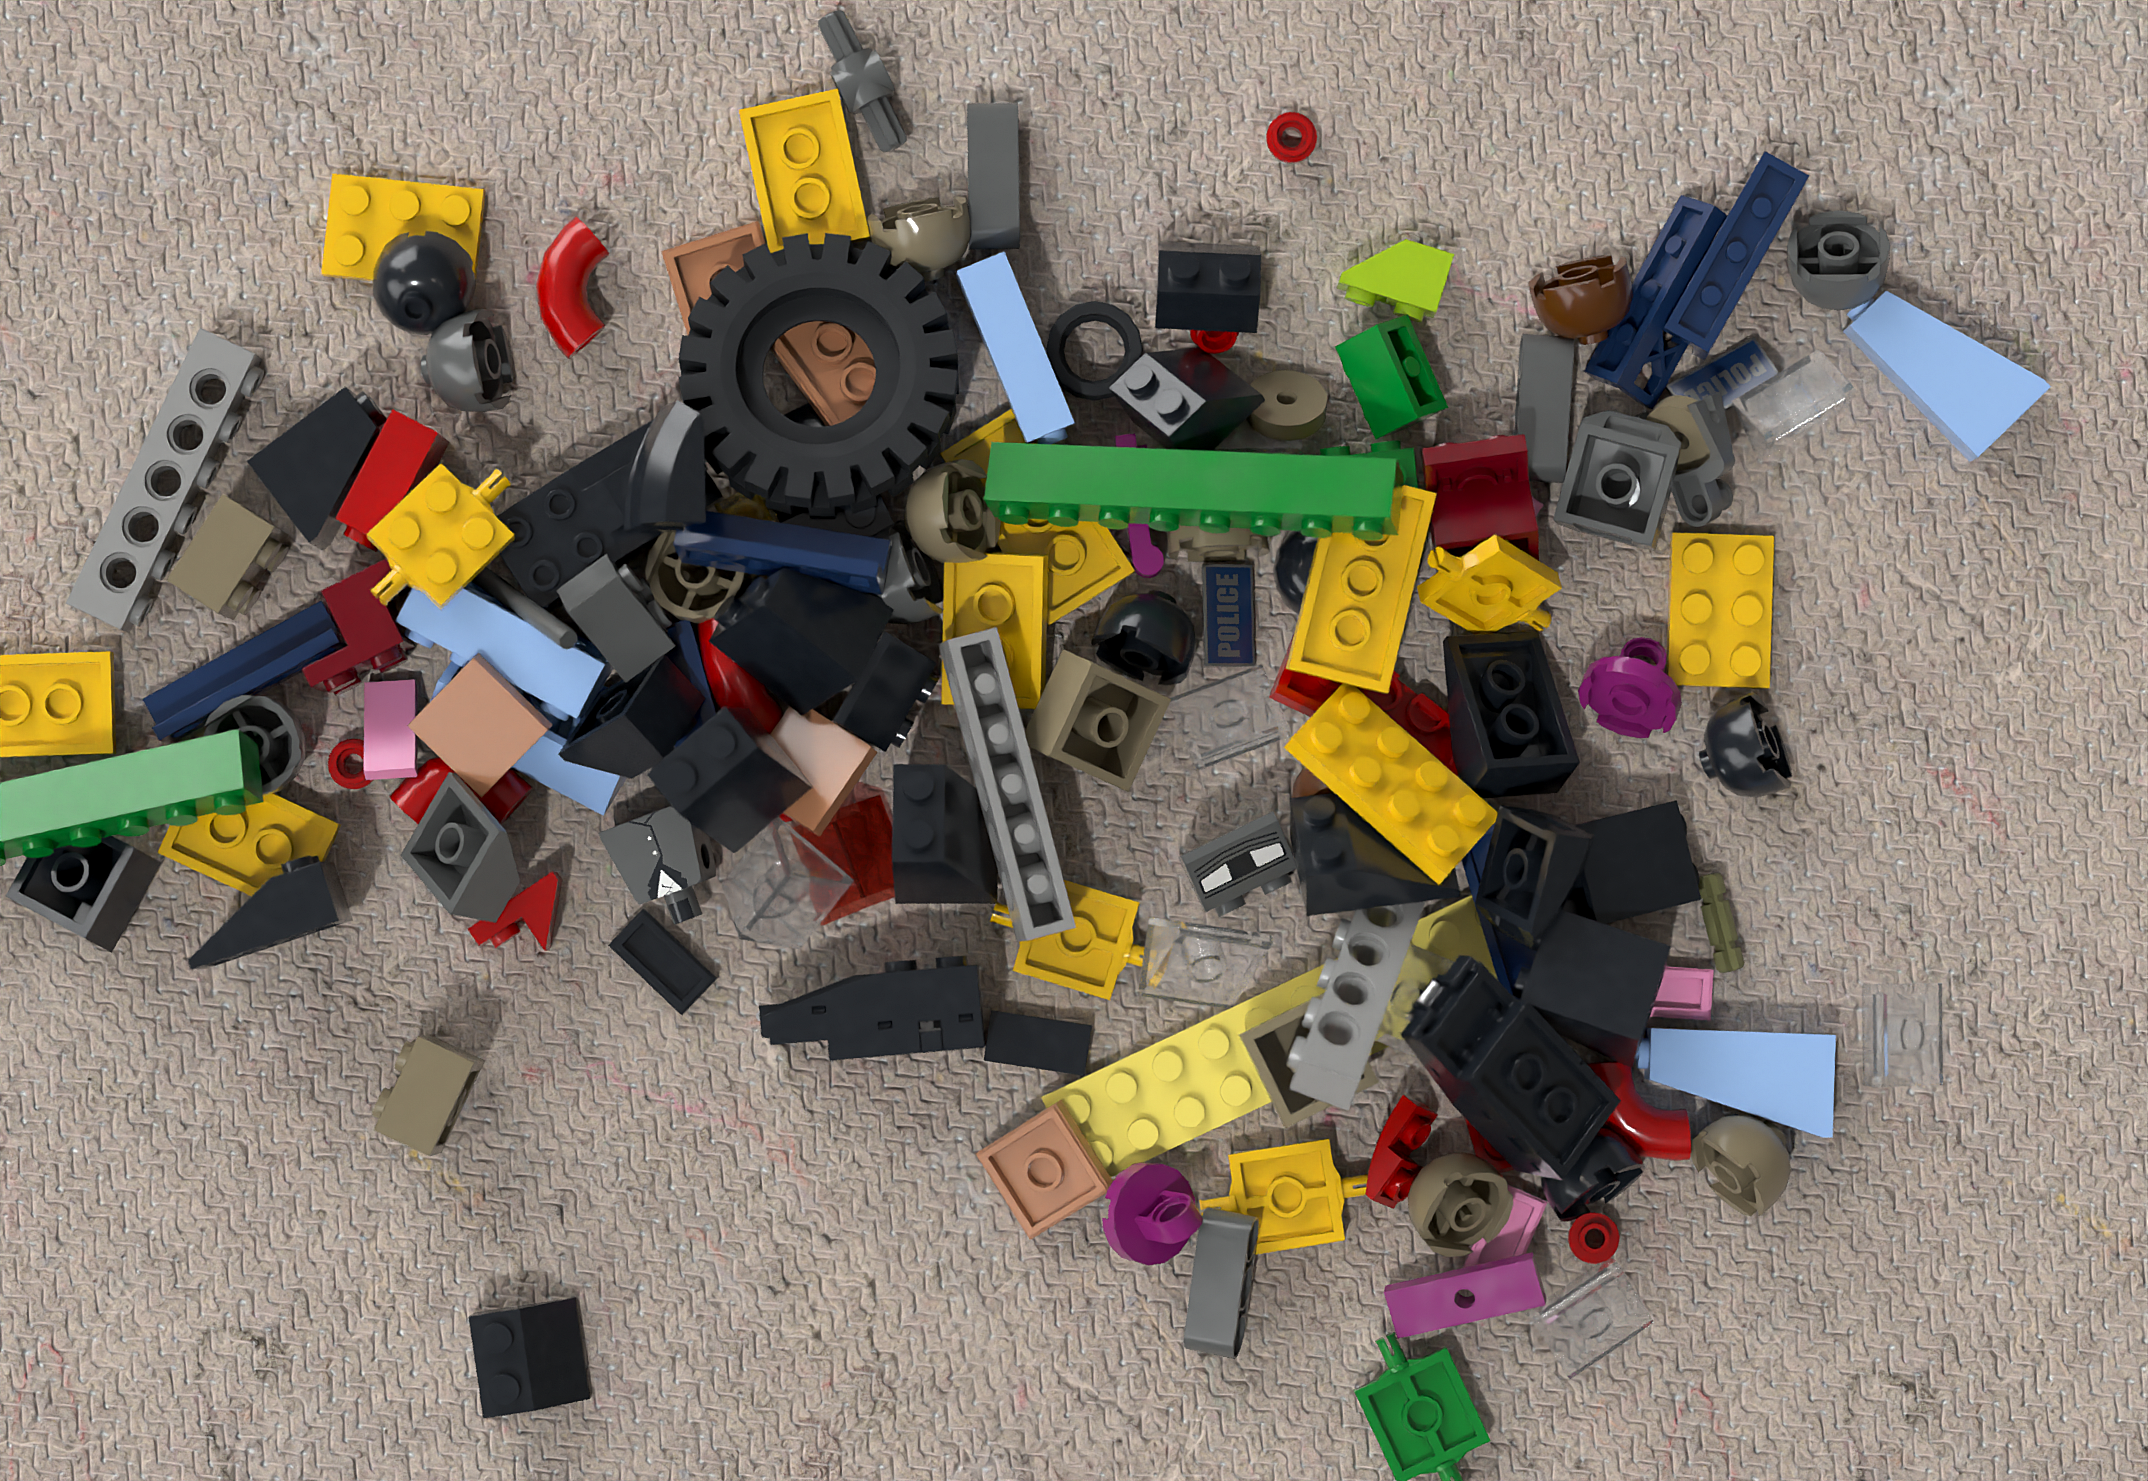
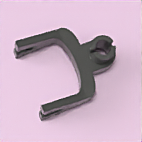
M1721 391L1712 393L1702 400L1687 405L1710 451V457L1702 466L1688 470H1676L1671 492L1673 493L1680 516L1686 523L1694 527H1701L1714 521L1721 515L1722 510L1728 509L1733 502V493L1730 486L1725 481L1717 479L1728 473L1735 464ZM1646 411L1633 417L1646 420L1649 414Z

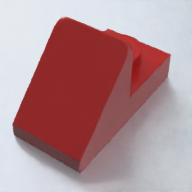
M550 872L509 900L496 923L480 920L469 927L468 931L479 946H485L492 942L494 947L498 948L521 932L517 923L524 920L541 947L545 951H549L563 882L558 872Z

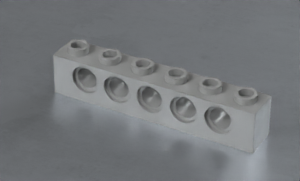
M202 328L199 329L66 604L129 633L133 624L141 626L152 605L153 600L147 596L155 579L157 578L162 581L173 563L175 553L170 551L171 546L178 533L186 534L195 518L197 507L193 506L192 503L200 487L207 489L217 473L219 461L214 458L222 442L230 443L239 428L242 416L236 413L245 395L251 398L261 383L264 370L260 369L259 366L263 359ZM211 379H222L226 386V393L223 399L216 404H205L202 398L204 385ZM199 424L204 434L202 443L196 449L184 450L180 444L182 430L188 425ZM167 470H177L181 477L179 490L171 496H162L157 487L160 475ZM154 515L159 524L157 535L151 541L140 542L135 534L137 522L144 516ZM131 561L136 568V578L130 586L118 588L113 580V571L119 563Z
M996 627L946 640L938 645L1016 941H1028L1076 928L998 629Z
M1425 901L1353 910L1355 914L1352 922L1341 919L1331 946L1340 950V954L1337 960L1327 957L1317 983V987L1326 990L1323 999L1312 996L1302 1026L1311 1029L1307 1039L1297 1036L1286 1065L1296 1069L1289 1089L1349 1111Z

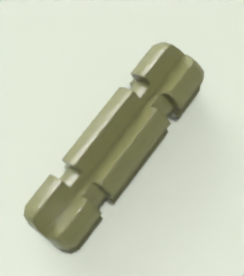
M1720 873L1700 876L1698 887L1701 899L1703 898L1704 906L1700 907L1710 946L1715 945L1716 952L1712 954L1716 969L1720 973L1739 970L1744 967V959L1741 947H1736L1735 940H1738V935L1729 900H1724L1723 893H1726L1723 877Z

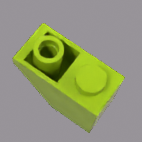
M1405 239L1342 272L1337 289L1346 291L1344 298L1350 302L1374 307L1376 300L1395 306L1393 314L1401 317L1408 314L1411 321L1422 322L1424 316L1433 318L1437 312L1454 254Z

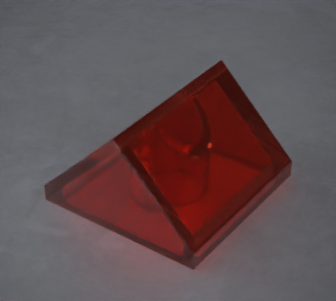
M881 795L839 808L820 837L801 824L785 831L821 926L895 898L892 868V824Z

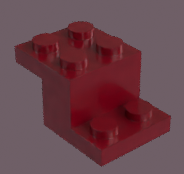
M1525 434L1513 436L1495 435L1486 440L1458 444L1447 442L1436 447L1422 449L1425 491L1437 493L1429 522L1433 550L1435 552L1436 547H1441L1455 557H1462L1479 543L1486 541L1496 534L1539 561L1538 526L1528 478V450Z
M387 558L321 590L348 646L302 668L311 688L322 692H333L337 696L360 685L362 680L359 675L371 669H379L380 673H384L408 661L405 652L415 648V645L411 639L404 635L407 628L395 622L399 612L393 600L391 599L385 606L379 601V597L376 598L370 591L392 571ZM406 585L398 592L399 596L410 593L412 588Z

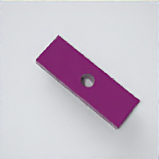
M1533 1252L1386 1285L1384 1289V1295L1397 1338L1546 1306L1547 1301ZM1466 1289L1474 1295L1465 1297L1459 1294L1458 1291Z

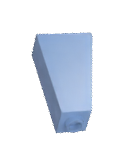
M1005 252L957 270V281L1025 442L1030 443L1037 440L1038 444H1054L1068 438L1065 428L1074 425L1075 422Z
M1887 290L1876 300L1872 297L1867 303L1851 309L1846 314L1853 322L1843 330L1844 334L1969 462L1978 458L2051 387L2041 377Z
M1646 1028V1036L1642 1039L1636 1056V1068L1644 1069V1079L1815 1136L1833 1138L1836 1035Z

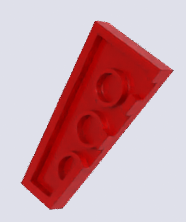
M1292 637L1269 698L1311 717L1343 683L1286 669L1293 641ZM1394 670L1387 694L1357 687L1458 776L1452 756L1449 714L1423 693L1416 694L1398 679L1400 675Z

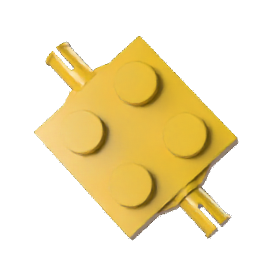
M440 463L367 534V539L386 556L392 569L390 573L370 590L376 598L379 597V601L386 606L399 591L408 585L413 589L423 592L442 610L514 540L515 535L495 516L490 505L511 485L506 476L502 478V473L495 469L474 490L472 487L461 483Z
M1496 534L1486 541L1479 543L1462 557H1455L1441 547H1436V552L1432 550L1429 553L1427 563L1430 567L1437 569L1438 572L1417 586L1420 602L1475 635L1493 634L1499 629L1518 621L1526 622L1537 631H1544L1543 626L1546 629L1549 627L1552 620L1551 614L1538 606L1542 601L1562 589L1558 572Z
M1064 880L1076 928L1028 941H1019L1020 947L1012 970L1110 1000L1117 976L1127 963L1156 972L1159 963L1142 959L1140 955L1160 960L1162 951L1133 943L1132 926L1140 902ZM995 904L993 910L1010 915L1007 905ZM992 913L991 923L994 922L1013 928L1010 918Z
M1329 1138L1228 1154L1232 1179L1229 1196L1199 1200L1200 1210L1207 1207H1220L1221 1210L1258 1217L1259 1231L1256 1254L1344 1241L1345 1235L1341 1216L1344 1198L1365 1195L1366 1186L1353 1188V1186L1367 1183L1368 1174L1341 1178L1333 1165Z

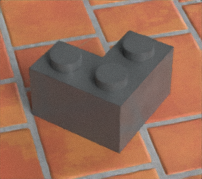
M607 554L557 590L568 614L625 682L632 679L675 647L666 629L673 623L665 610L653 597L649 582L644 577L638 579L627 564L618 568Z

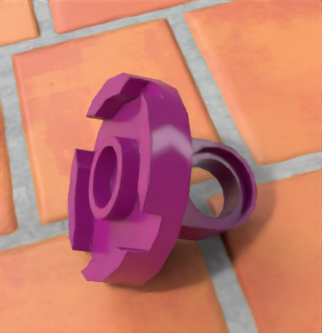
M1634 638L1624 645L1620 656L1603 657L1591 663L1578 689L1579 702L1583 709H1586V706L1589 704L1598 713L1596 722L1599 725L1623 736L1641 739L1649 738L1652 730L1663 728V733L1670 731L1677 719L1682 701L1681 692L1675 682L1664 673L1667 659L1664 647L1651 638ZM1639 655L1647 656L1655 662L1656 666L1633 657Z
M1141 1162L1132 1164L1117 1175L1105 1196V1199L1111 1200L1108 1208V1219L1102 1218V1227L1109 1246L1121 1258L1143 1265L1162 1264L1179 1254L1190 1236L1200 1228L1203 1222L1202 1215L1195 1205V1197L1189 1181L1177 1169L1161 1163Z

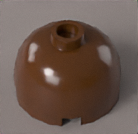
M1612 255L1588 257L1556 266L1557 272L1560 274L1557 277L1545 281L1542 272L1528 282L1533 306L1542 324L1550 332L1561 337L1578 338L1581 345L1594 344L1609 337L1608 330L1617 326L1629 312L1633 298L1631 277L1626 258L1621 257L1617 265H1614Z

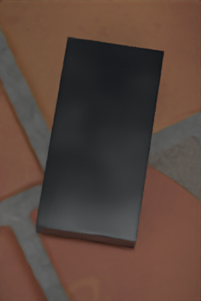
M645 908L608 945L681 1015H684L718 979Z
M991 1010L984 1061L1085 1076L1092 1025Z

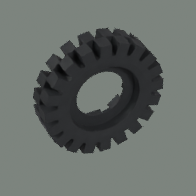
M808 233L782 237L784 249L770 253L764 243L743 254L744 266L735 272L727 265L710 282L712 294L708 300L701 297L698 298L688 317L689 334L688 336L682 335L678 360L681 376H678L682 401L704 418V458L717 475L723 471L729 478L730 487L748 499L752 500L758 494L766 499L767 508L792 515L794 507L799 506L808 508L809 517H835V507L849 504L854 514L877 506L876 496L886 490L895 497L913 484V472L919 466L927 470L941 451L940 439L943 433L948 435L950 433L956 414V394H959L958 353L953 329H949L947 312L936 292L929 294L925 290L924 277L906 261L898 269L891 267V251L869 241L864 250L853 248L851 236L825 233L824 244H809ZM814 321L836 323L855 332L871 351L876 369L874 387L865 405L851 418L825 427L806 426L785 417L768 398L763 382L764 363L769 350L777 339L798 325Z

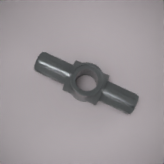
M837 10L826 14L818 21V28L836 61L831 67L830 75L836 88H838L849 113H862L882 152H890L899 148L907 141V135L889 101V98L894 95L893 91H895V88L882 60L875 49L862 48L844 11Z

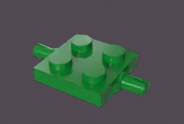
M1395 1332L1386 1335L1394 1352L1393 1355L1383 1337L1377 1339L1375 1343L1378 1345L1388 1369L1377 1379L1353 1391L1395 1480L1407 1481L1420 1474L1437 1472L1441 1481H1451V1477H1453L1454 1481H1464L1456 1463L1467 1452L1491 1440L1447 1347L1445 1346L1422 1358L1406 1359Z

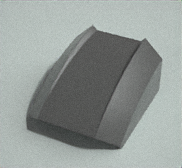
M1607 410L1583 417L1553 520L1558 525L1578 532L1655 551L1665 518L1682 443L1667 425Z

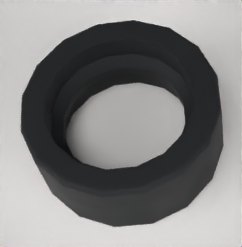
M1098 301L1076 304L1062 313L1050 330L1046 347V354L1059 386L1077 398L1092 401L1114 397L1109 387L1139 360L1143 353L1140 331L1131 317L1113 304ZM1092 321L1107 323L1113 327L1122 338L1125 349L1123 363L1117 372L1107 379L1097 381L1082 379L1073 373L1066 363L1064 353L1066 339L1072 330L1082 323Z

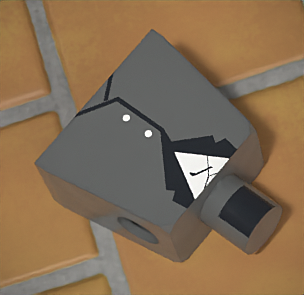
M673 806L663 808L598 833L616 868L639 905L664 896L674 925L703 914L692 885L716 877L710 836L679 815Z

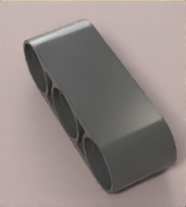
M967 103L968 211L971 234L969 250L1020 249L1018 103Z
M1523 333L1521 335L1514 435L1525 434L1528 450L1529 481L1564 483L1568 449L1574 338Z
M1207 1207L1203 1212V1222L1197 1236L1184 1331V1347L1189 1350L1236 1359L1242 1346L1246 1326L1259 1219L1250 1215Z

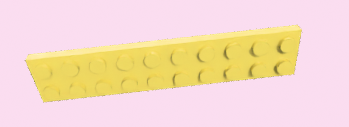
M1472 894L1418 920L1369 1056L1404 1040L1400 1034L1413 1018L1409 1014L1413 1009L1412 1005L1432 978H1436L1438 974L1445 975L1459 955L1471 956L1476 961L1481 962L1497 979ZM1324 964L1042 1096L1041 1098L1046 1109L1062 1100L1111 1178L1134 1163H1143L1270 1103L1271 1100L1239 1034L1312 999V996L1316 997L1324 993L1325 989L1317 987Z

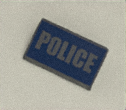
M1753 337L1666 385V389L1670 396H1687L1698 401L1712 393L1721 391L1724 410L1727 411L1778 383L1782 377L1756 338Z
M1202 564L1204 668L1255 667L1253 566Z

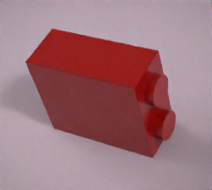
M392 409L335 518L347 526L343 535L377 552L378 548L367 539V534L438 466L450 442L438 432Z

